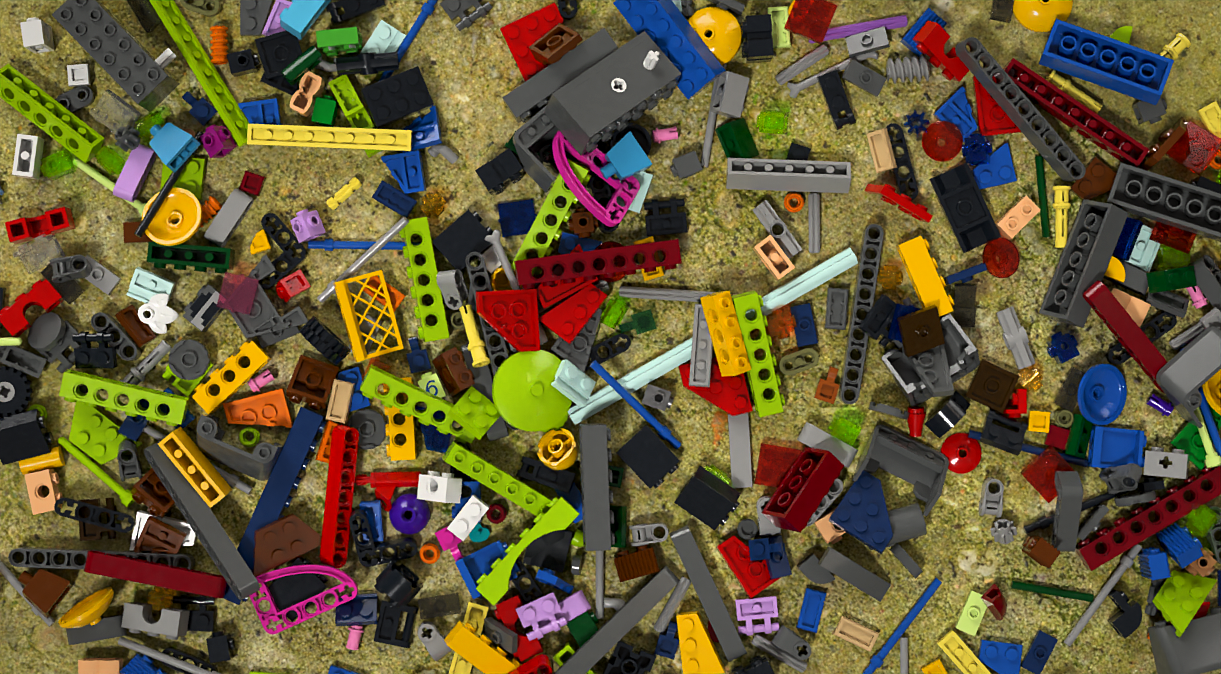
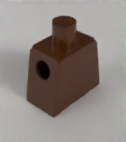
M39 569L34 576L24 571L18 578V581L25 585L22 591L23 596L47 619L72 588L70 581L43 569Z

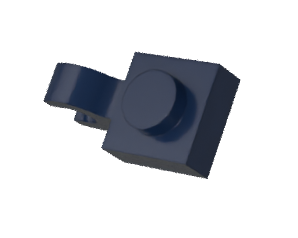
M188 91L182 96L193 107L189 113L204 127L218 113L203 97L198 101Z
M417 337L409 338L412 353L406 355L411 374L432 369L427 349L420 350Z
M770 538L748 540L750 561L772 559V553L786 552L785 543L771 544Z
M670 620L666 635L659 634L654 654L674 660L679 644V638L674 637L677 622Z

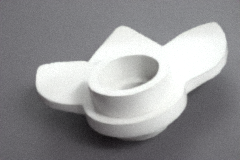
M165 293L152 296L149 303L143 304L138 310L139 319L143 323L149 324L151 330L159 334L167 333L166 324L172 323L179 317L175 310L166 306L169 301V294ZM146 310L150 311V317L145 315Z

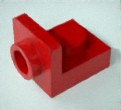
M300 269L281 279L276 285V292L287 303L293 297L308 290L311 286Z
M1014 389V393L1011 395V403L1015 405V409H1005L1003 414H1008V418H1021V414H1027V389Z

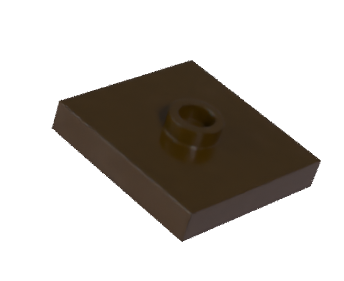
M931 305L897 318L904 352L907 357L945 344L937 306Z
M981 359L965 397L1003 413L1020 376Z

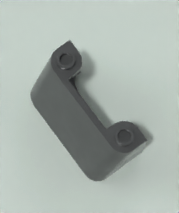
M949 313L939 318L952 383H955L976 369L980 364L977 348ZM889 349L881 357L882 362L912 407H916L932 397L903 351Z
M212 414L201 415L196 429V445L206 458L257 480L265 481L269 479L284 445L277 442L274 445L264 442L256 446L253 454L222 441L226 431L220 428L219 417Z
M1221 607L1211 608L1207 616L1192 619L1181 637L1175 634L1176 629L1173 624H1168L1166 620L1155 622V626L1148 627L1157 674H1202L1221 669Z

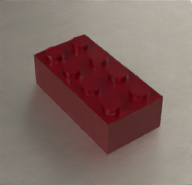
M804 447L761 513L776 527L801 533L807 526L812 514L818 509L824 496L828 494L835 479L839 477L844 464L828 450Z

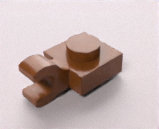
M829 367L826 380L819 379L814 398L834 404L840 384L834 383L839 369Z

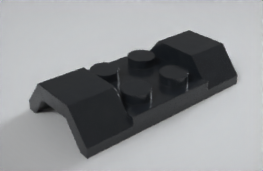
M967 162L929 179L963 253L1001 237Z

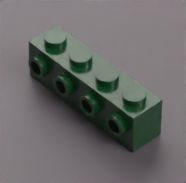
M148 242L147 262L154 264V268L166 269V265H174L176 270H186L187 267H194V271L207 272V268L215 269V273L227 274V270H233L235 250L231 248L184 244L164 246L155 242Z

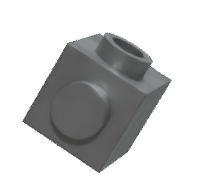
M648 384L641 403L665 411L666 408L670 409L674 397L670 396L671 391Z

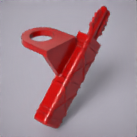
M371 472V476L359 474L355 476L354 484L365 486L370 483L371 488H376V500H381V508L389 512L392 508L391 499L396 487H418L419 474L421 472Z

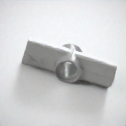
M767 200L752 210L766 229L768 235L774 238L789 259L802 250L787 229L786 224L779 218ZM773 225H780L782 227L781 235H775L772 232Z
M1014 307L996 312L999 324L1003 330L1004 342L1008 350H1011L1018 370L1035 364V359L1028 345L1027 333L1024 327L1020 325Z

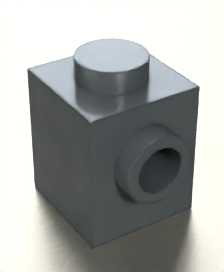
M1161 97L1156 105L1144 101L1132 105L1138 124L1147 121L1150 124L1162 120L1161 116L1167 114L1166 102Z

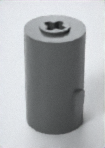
M918 503L888 511L893 538L887 547L927 534L925 519Z

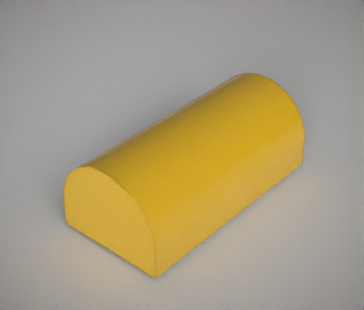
M61 446L52 447L51 453L18 461L23 475L65 466Z

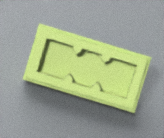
M788 6L767 8V14H771L773 49L790 48Z
M970 590L956 623V629L973 636L976 635L987 609V606L981 599V594Z

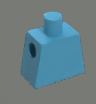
M170 122L166 123L163 128L156 124L150 130V133L154 136L149 143L162 162L174 173L201 145L192 135Z
M628 132L606 153L605 159L608 164L599 170L605 179L616 174L620 180H624L650 168L652 162L632 133Z

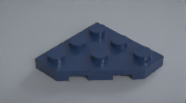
M863 470L829 518V522L880 554L884 552L893 538L892 528L881 481Z

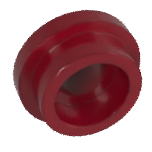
M494 503L490 505L486 516L490 522L498 524L505 520L507 511L502 504ZM495 509L500 511L499 517L493 516Z

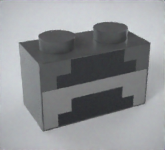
M209 284L207 287L204 285L198 291V298L194 303L191 301L184 309L185 314L183 317L201 332H206L226 308L225 302L229 299Z

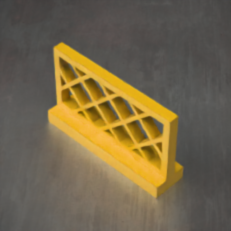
M382 270L333 283L355 362L404 349ZM379 275L381 283L377 290L366 285L370 277ZM367 278L364 283L359 281L361 279ZM356 281L363 285L357 296L349 291L347 283ZM365 287L375 292L370 303L360 298ZM377 294L386 300L382 310L372 305ZM357 300L368 305L363 315L355 312L354 305ZM370 307L381 312L375 323L365 317ZM383 314L390 317L392 322L388 330L378 325ZM363 319L373 324L368 335L360 331L359 326ZM376 326L386 332L381 342L370 337ZM388 334L396 337L398 346L389 348L383 344ZM362 335L365 336V337H367L364 342H363ZM369 339L379 344L374 353L367 354L365 345ZM381 346H383L384 348H386V349H384V350L379 351L380 348H381Z

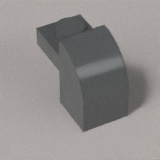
M813 553L809 554L797 565L799 570L814 583L826 584L835 580L829 570L818 564L819 559Z

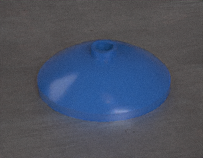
M1097 364L1091 367L1082 377L1077 394L1079 409L1084 418L1096 425H1106L1113 422L1124 408L1127 387L1122 373L1115 366Z

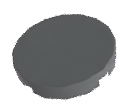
M53 312L39 316L29 329L28 342L31 347L40 352L49 351L56 347L59 338L62 339L64 336L65 321Z
M191 339L181 340L170 350L169 367L173 374L180 379H198L209 368V352L199 341Z
M873 401L869 404V410L908 420L910 415L908 411L904 410V414H902L899 408L879 403L875 406L876 403Z
M363 409L357 411L349 418L347 426L356 428L359 432L358 448L364 450L374 449L381 445L386 438L385 425L387 423L384 417L377 411Z
M1152 490L1130 493L1115 497L1114 502L1118 507L1146 503L1156 499V492Z

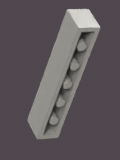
M728 158L726 189L849 193L851 162Z

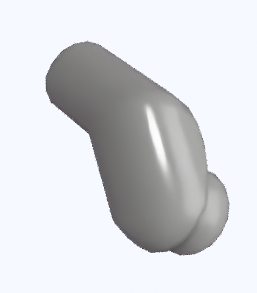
M334 58L333 63L322 60L315 68L326 72H337L336 58Z
M442 144L433 145L428 149V153L432 157H437L440 153L451 164L455 163L459 158L448 146Z
M604 597V608H615L618 611L626 603L620 598Z

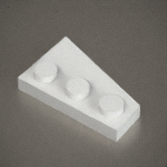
M141 510L137 512L129 551L134 550L148 517L152 516L149 512ZM159 516L154 517L187 533L182 546H193L195 544L196 534L187 521L164 516L163 519Z

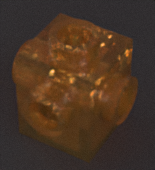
M784 309L772 311V316L766 317L768 323L767 331L770 337L778 336V339L790 337V332H794L793 327H797L794 315H790L789 311L784 312ZM778 321L784 322L783 328L778 326Z

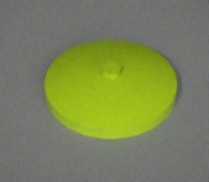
M544 350L516 352L505 359L499 366L493 379L492 397L498 413L509 425L522 431L537 432L555 426L565 417L572 401L551 385L555 380V374L561 363L558 357Z

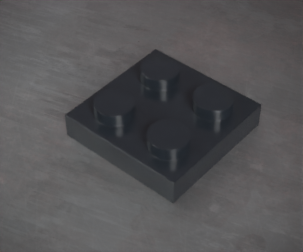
M287 30L255 39L267 80L282 76L281 71L302 54L298 38Z

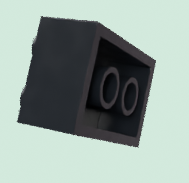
M418 66L361 89L362 97L376 129L431 108L434 105Z

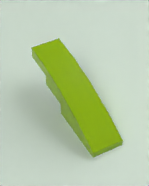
M341 75L328 82L352 128L376 129L347 75ZM364 149L369 158L383 151Z

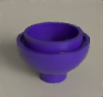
M408 493L399 496L391 504L392 508L389 511V518L397 531L411 535L422 531L427 526L430 519V508L425 500L417 499L416 494ZM406 511L412 512L410 519L405 517Z

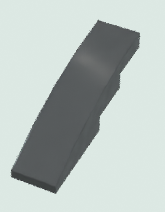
M17 345L0 346L1 363L40 378L47 359Z
M829 546L818 562L820 566L881 602L891 586L888 582Z

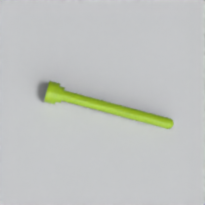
M65 437L58 439V443L120 496L119 498L124 506L128 508L135 502L131 491L125 490Z

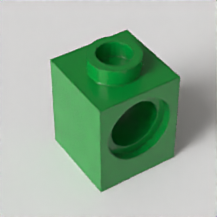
M323 95L322 98L316 97L311 119L314 124L334 127L339 103L334 101V97Z

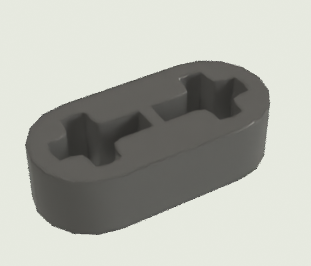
M898 543L889 549L915 579L923 572Z

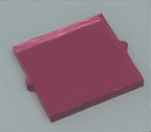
M225 272L216 307L231 310L232 313L239 312L250 315L259 280L245 277L244 274L236 275Z

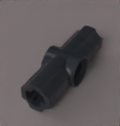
M370 52L357 54V56L337 57V74L360 73V75L376 74L379 71L399 70L398 52L379 54Z

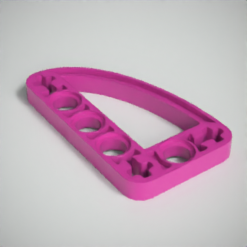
M558 130L553 138L552 150L556 166L563 180L576 198L598 220L608 227L616 226L622 221L640 189L638 180L634 176L622 181L618 177L617 179L612 177L605 179L599 170L608 164L605 154L596 148L591 153L585 152V154L580 155ZM565 151L616 189L605 208L580 183L568 163ZM594 157L600 159L602 164L601 167L595 165L593 161ZM617 197H621L624 200V206H620L617 203ZM613 211H617V212L613 215V219H614V220H611V218H610L611 215H610V214H611Z
M306 564L280 568L255 577L258 583L262 585L259 590L260 593L263 594L265 592L267 596L256 600L255 597L259 596L257 591L250 595V599L264 630L269 634H277L352 600L357 596L359 589L354 579L340 569L326 565ZM303 573L325 574L343 582L282 611L278 610L266 584L267 581ZM345 585H348L349 588L353 587L352 596L345 594L341 596L343 600L340 601V596L336 589H339L340 593L346 589ZM331 593L335 596L336 600L333 605H328L325 602L324 597L326 594ZM262 600L269 601L271 605L269 611H262L259 605ZM308 602L316 604L317 610L315 613L306 611L305 607ZM293 610L298 614V619L295 622L287 619L288 611ZM270 619H272L274 622L280 619H283L284 623H280L276 626L277 630H275L273 627L269 628L268 626L271 623Z

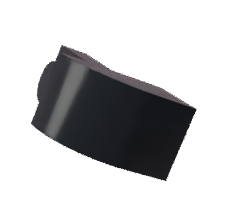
M954 391V395L949 396L946 402L930 416L925 425L940 438L959 422L971 404L957 391Z
M1113 589L1108 596L1118 607L1119 611L1107 621L1120 637L1126 639L1139 627L1142 620V610L1139 603L1134 600L1127 603L1129 598L1123 591L1119 592Z

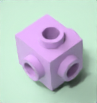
M308 209L299 211L296 213L297 217L290 220L299 243L313 240L326 233L317 210L309 212Z

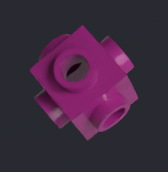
M211 125L200 136L203 147L210 158H224L237 147L231 132L226 126Z

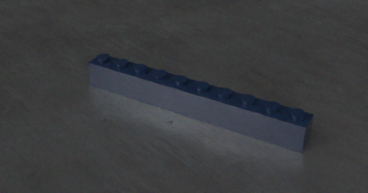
M301 407L237 548L251 572L254 569V532L284 517L282 514L285 508L290 507L294 498L291 494L294 489H298L302 478L299 476L302 470L305 471L310 463L308 456L311 451H315L319 441L316 438L319 432L323 433L327 422L324 420L326 416L306 407ZM227 583L224 599L237 605L248 601L250 596L239 600Z

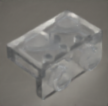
M109 89L103 93L97 106L89 111V114L97 122L103 123L113 134L122 126L126 128L128 125L134 127L141 115L139 111Z
M42 234L34 238L35 242L30 245L27 242L17 247L19 251L13 253L14 258L20 257L28 274H32L50 265V260L53 258L65 257L55 234L50 236Z

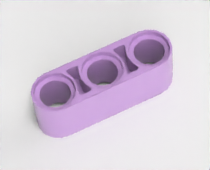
M139 144L136 149L131 151L114 186V196L132 203L136 200L157 155L152 148Z
M579 590L559 601L558 604L561 612L554 615L556 620L564 617L566 622L588 611L591 606L583 591ZM548 617L537 623L540 628L551 622Z

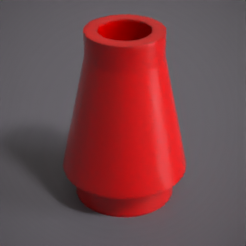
M910 406L907 408V411L910 413L907 420L909 436L921 437L926 412H924V407Z

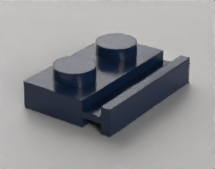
M377 593L358 594L352 600L337 606L336 626L378 624Z

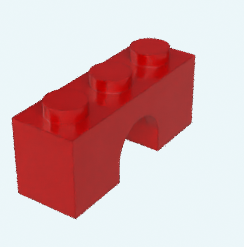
M927 21L913 38L917 44L916 48L921 53L927 54L930 57L929 62L942 70L941 74L949 81L955 80L960 82L969 72V69L957 56L954 47L947 54L944 53V45L951 36L938 23Z
M67 207L46 211L44 215L37 217H23L5 222L9 241L14 244L76 229L71 209Z
M47 279L37 281L32 285V290L27 294L22 293L19 295L12 306H6L0 310V323L12 337H19L31 327L25 318V313L29 307L41 306L49 313L64 301Z
M518 593L496 603L497 609L494 612L498 621L502 620L504 626L518 634L517 652L513 653L515 658L519 657L522 662L542 653L544 648L540 639L536 638L529 641L527 634L520 633L516 628V620L519 618L516 608L524 605Z

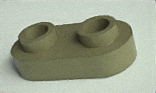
M180 0L182 6L187 10L207 17H214L221 10L219 0H195L192 4L188 2L189 0ZM209 4H214L213 10H208Z
M806 348L782 357L778 367L784 375H794L815 367L819 361V356L814 349ZM805 355L811 356V361L809 363L805 362ZM787 361L792 363L791 369H786L785 363Z

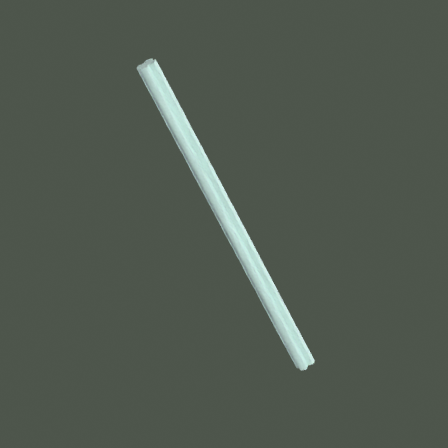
M849 247L763 296L762 315H769L858 264L856 255ZM749 309L745 313L746 319H751L755 315L754 309ZM692 338L617 381L631 394L691 359ZM608 385L590 395L589 399L585 402L586 406L581 408L576 404L571 406L568 414L576 425L622 399V397Z

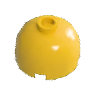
M560 428L561 430L558 431L550 430L543 435L538 443V457L544 465L553 470L567 469L578 458V442L572 433L564 428Z

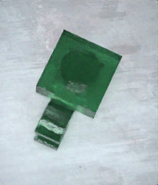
M651 309L631 315V322L619 325L621 333L635 329L637 335L657 329Z

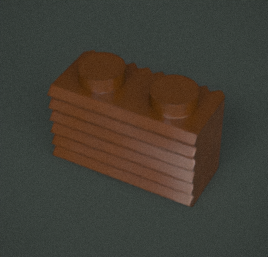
M1029 535L1022 544L1024 546L1022 548L1024 553L1047 568H1050L1060 555V550L1050 545L1044 538L1036 535Z
M647 544L636 547L637 551L629 553L627 549L616 553L617 556L613 557L620 582L660 571L653 546L649 547Z

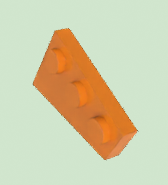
M284 388L223 403L228 424L284 426L288 428L293 426Z

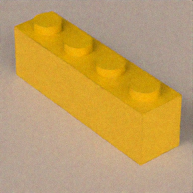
M919 236L896 246L922 309L935 305L937 306L939 317L954 311L952 308L954 306L952 297L947 295L944 290L946 287L945 281L942 276H938L936 271L938 269L934 257L931 258L928 253L930 247L927 240Z
M181 426L158 443L159 447L210 508L233 490Z
M459 620L444 639L448 647L484 674H508L523 665L516 658L511 660L506 656L508 653L502 647H494L491 644L492 640L486 635L482 634L480 636L475 632L477 629L469 622L464 624Z

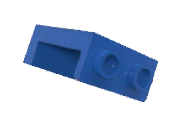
M1093 426L1089 439L1088 466L1108 468L1134 463L1143 468L1145 456L1142 453L1143 447L1147 443V436L1141 430Z
M500 539L455 562L473 599L481 596L476 590V587L479 585L476 581L484 573L488 576L493 570L490 566L498 558L503 560L507 555L504 552L508 548L506 541L502 543ZM516 562L513 566L510 580L519 576L517 572L520 569Z

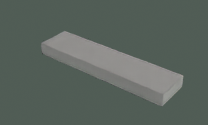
M695 304L689 386L710 388L713 343L702 304Z
M748 413L734 417L728 414L732 488L752 487Z

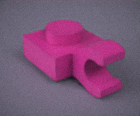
M447 526L436 532L435 535L443 551L450 549L453 558L457 561L464 557L457 545L463 541L449 531Z

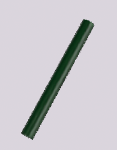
M1036 156L1035 166L1042 238H1047L1051 236L1044 162L1042 156Z
M1018 581L1011 582V589L1093 602L1094 595L1090 593Z

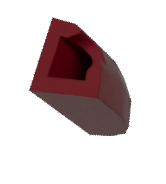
M993 584L982 595L981 599L996 620L1001 621L1006 615L1007 602L998 586Z

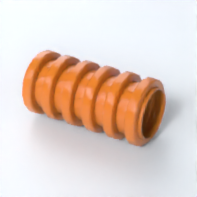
M212 26L210 28V31H212V34H210L212 38L210 40V44H212L210 50H212V53L210 55L213 57L211 63L216 65L229 63L227 59V54H229L227 53V50H229L227 44L229 41L226 40L228 37L226 33L228 27Z
M210 196L208 201H204V205L201 204L202 221L199 226L201 228L204 226V223H208L209 218L212 219L213 215H217V211L222 208V205L215 197Z

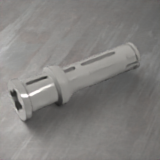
M162 340L137 367H132L130 372L119 381L138 385L141 381L144 382L145 375L172 347Z

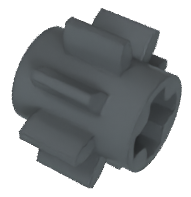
M130 125L127 128L124 126L120 127L114 136L117 140L115 145L125 152L128 149H136L140 144V137H138L140 132Z

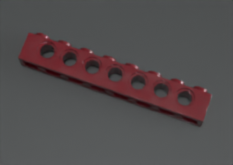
M1012 58L1003 70L1031 102L1122 163L1138 167L1148 153L1149 149L1016 59Z
M679 239L514 261L517 286L522 285L523 289L535 288V283L543 282V286L555 285L557 280H563V284L576 282L575 278L583 277L584 281L595 280L596 275L604 274V278L616 277V272L624 271V275L636 274L638 269H644V273L657 271L656 267L664 266V269L668 270L676 269V264H682ZM657 250L661 251L664 255L661 262H657L654 259V253ZM636 253H640L644 258L641 265H637L634 262V255ZM616 256H620L623 259V265L620 268L616 267L613 263ZM595 259L602 260L603 268L601 270H596L593 267ZM576 261L581 262L583 265V270L580 273H576L573 270V264ZM555 264H559L563 268L560 276H556L552 272V267ZM534 267H539L542 270V276L539 279L532 276V269Z
M1205 466L1199 475H1191L1188 479L1183 480L1184 483L1178 487L1174 485L1166 490L1167 494L1162 497L1156 496L1155 500L1150 501L1143 508L1139 506L1133 509L1131 515L1126 518L1122 516L1113 522L1114 525L1108 529L1107 527L1099 529L1095 532L1096 536L1089 539L1087 537L1083 541H1079V546L1075 550L1086 569L1093 571L1221 495V467L1216 466L1207 469ZM1206 479L1209 485L1206 490H1203L1201 483ZM1186 490L1191 492V498L1188 501L1183 497ZM1169 500L1174 504L1171 511L1166 509V503ZM1154 511L1156 518L1151 522L1148 519V514ZM1137 521L1139 525L1138 530L1132 532L1131 524ZM1119 531L1121 539L1115 543L1113 535ZM1102 542L1104 548L1102 552L1097 553L1095 546L1097 543Z

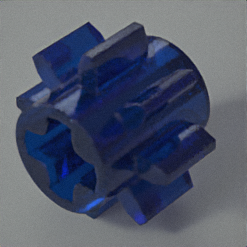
M914 110V114L911 116L906 115L908 122L904 123V127H910L908 130L909 135L914 132L919 137L921 132L927 133L925 125H929L930 122L929 120H923L926 116L924 112L919 115ZM915 121V122L918 123V122L920 121V124H921V125H920V126H918V125H915V126H914V125H913V122Z

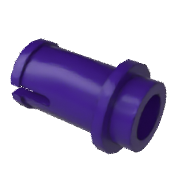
M1154 393L1151 394L1146 402L1147 405L1161 412L1162 416L1166 415L1168 417L1174 409L1171 402H1166Z

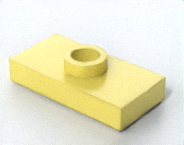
M1217 101L1198 110L1197 113L1217 147L1221 145V108Z

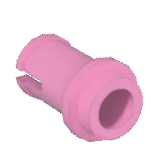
M677 127L655 128L652 131L653 142L660 144L661 141L678 139Z
M1198 286L1186 288L1193 301L1192 306L1195 305L1196 309L1208 304L1206 301L1208 299L1204 297Z
M266 369V371L252 379L251 377L247 383L253 392H259L260 388L275 380L269 369Z
M363 625L349 626L348 630L350 631L346 648L359 650L361 634L364 632Z

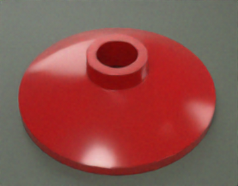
M956 433L949 436L941 447L940 453L948 458V469L954 473H968L974 470L981 460L982 453L978 441L968 438L966 433ZM962 449L966 452L964 457L959 456V451Z

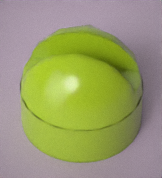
M577 529L570 544L582 547L583 531Z

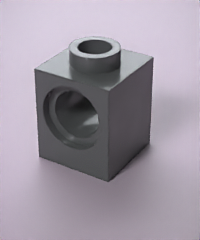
M695 151L673 159V165L670 166L673 176H678L679 181L703 170Z

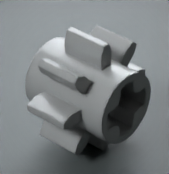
M1000 519L994 522L995 528H990L995 542L1008 544L1014 541L1013 535H1017V529L1014 527L1013 521L1009 522L1007 519Z

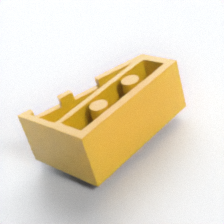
M700 612L678 613L676 618L683 674L725 673L726 668L714 646Z

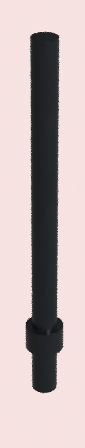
M197 131L194 138L200 143V136L204 133ZM198 148L175 173H171L134 234L137 237L141 238L190 158L194 157L197 153Z
M1130 491L1116 494L1103 493L1082 502L1081 511ZM1055 514L1048 517L1042 516L1037 518V521L1023 526L1024 532L1028 534L1040 528L1043 530L1050 527V524L1054 523Z

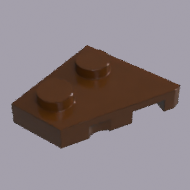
M1094 157L1085 168L1084 177L1075 180L1071 185L1070 191L1081 200H1090L1111 190L1116 173L1097 157Z
M149 516L133 551L140 553V551H152V553L166 552L168 554H177L187 533Z

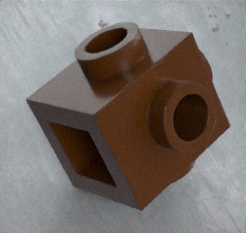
M586 208L576 209V213H572V218L568 220L570 231H574V235H579V238L591 237V234L595 233L594 228H598L597 218ZM581 219L587 220V224L585 226H581L579 224V221Z

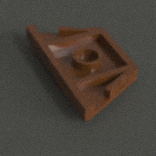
M1181 117L1173 127L1162 132L1157 138L1159 142L1148 148L1149 151L1137 168L1148 171L1158 163L1185 133L1188 122Z
M293 513L254 532L253 575L257 577L320 546L322 536Z

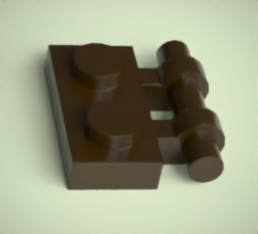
M114 497L106 498V506L101 507L117 511L116 505H114ZM100 498L78 500L100 506ZM83 506L79 509L78 513L80 517L88 518L91 511L88 507ZM102 512L107 514V523H109L111 520L110 514ZM114 517V521H113V523H112V525H111V526H113V527H115V517ZM79 521L80 541L102 540V531H108V539H116L115 530Z

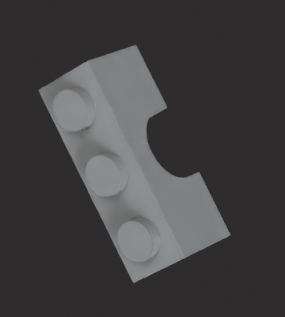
M140 602L124 603L121 627L128 628L129 632L141 633V631H146L149 636H160V634L166 635L167 639L178 640L179 636L187 635L190 611L165 608L162 609L161 617L157 622L152 616V604Z

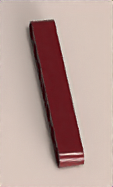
M1097 280L1082 294L1083 298L1153 384L1164 393L1156 381V375L1168 362L1110 290L1101 281Z
M88 550L84 572L214 598H224L227 582L222 575Z

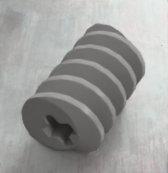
M913 56L911 61L908 57H904L903 62L899 57L895 59V62L891 58L887 59V82L892 78L893 83L896 84L897 79L900 78L901 82L904 83L906 77H908L910 83H912L915 76L918 82H921L922 76L925 77L926 82L929 81L928 59L926 61L924 56H920L919 61L916 56Z

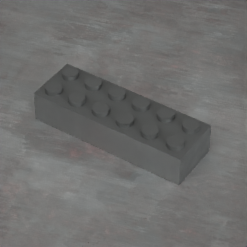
M601 29L579 44L575 49L563 55L558 62L549 65L502 97L504 104L518 123L529 121L533 117L532 114L534 112L542 110L548 104L551 95L555 91L616 51L618 46L606 29Z
M1120 163L1107 200L1108 204H1113L1126 212L1221 242L1220 193Z
M1083 200L1039 311L1040 314L1057 322L1084 328L1091 306L1086 302L1082 294L1097 280L1102 282L1127 219L1128 213L1113 204Z
M604 423L579 424L583 547L586 551L611 550V545H615L614 532L610 530V524H614V513L610 510L609 503H613V491L609 489V482H612V470L608 469V462L612 461L611 449L607 448V441H611V431Z

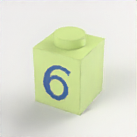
M430 371L421 375V380L417 381L420 388L440 398L448 396L438 373L433 374Z

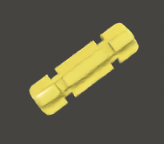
M353 177L348 185L345 184L334 194V197L327 200V205L332 210H335L340 202L343 203L354 193V190L362 186L361 182L356 177Z

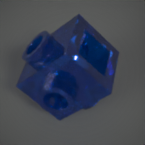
M981 133L971 134L970 137L964 138L965 144L962 145L963 157L966 156V163L969 166L990 164L989 153H992L991 141H988L986 136H982Z
M1057 332L1050 336L1052 340L1046 342L1048 345L1046 347L1047 352L1051 358L1055 359L1057 364H1062L1080 355L1076 348L1078 346L1077 340L1069 333Z

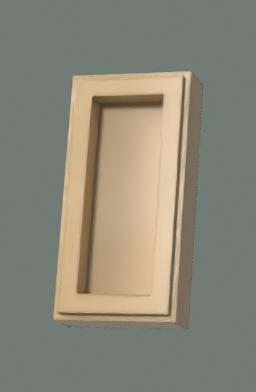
M887 128L866 134L876 173L897 168Z
M334 379L326 414L327 420L347 423L355 383Z
M842 615L833 632L834 635L871 652L879 635L878 632Z

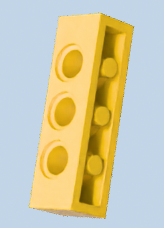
M730 290L700 297L721 376H736L750 371L751 366Z
M246 341L239 348L240 352L236 356L231 355L225 360V366L221 370L216 369L209 375L210 380L206 384L201 383L194 389L193 399L208 415L218 410L223 403L231 398L272 359L256 341ZM245 356L250 359V365L247 368L241 365V360ZM230 370L235 373V379L232 382L226 379V374ZM215 384L220 387V393L217 396H214L211 392V388Z
M413 377L401 378L413 384ZM383 384L384 392L389 390L387 384ZM402 392L405 401L408 398V396L406 393ZM384 406L385 416H389V424L385 425L386 436H390V444H387L386 447L387 457L391 456V461L417 459L415 416H405V422L402 425H398L395 422V416L400 413V409L394 406L392 408ZM400 433L406 436V443L404 445H399L396 442V436Z

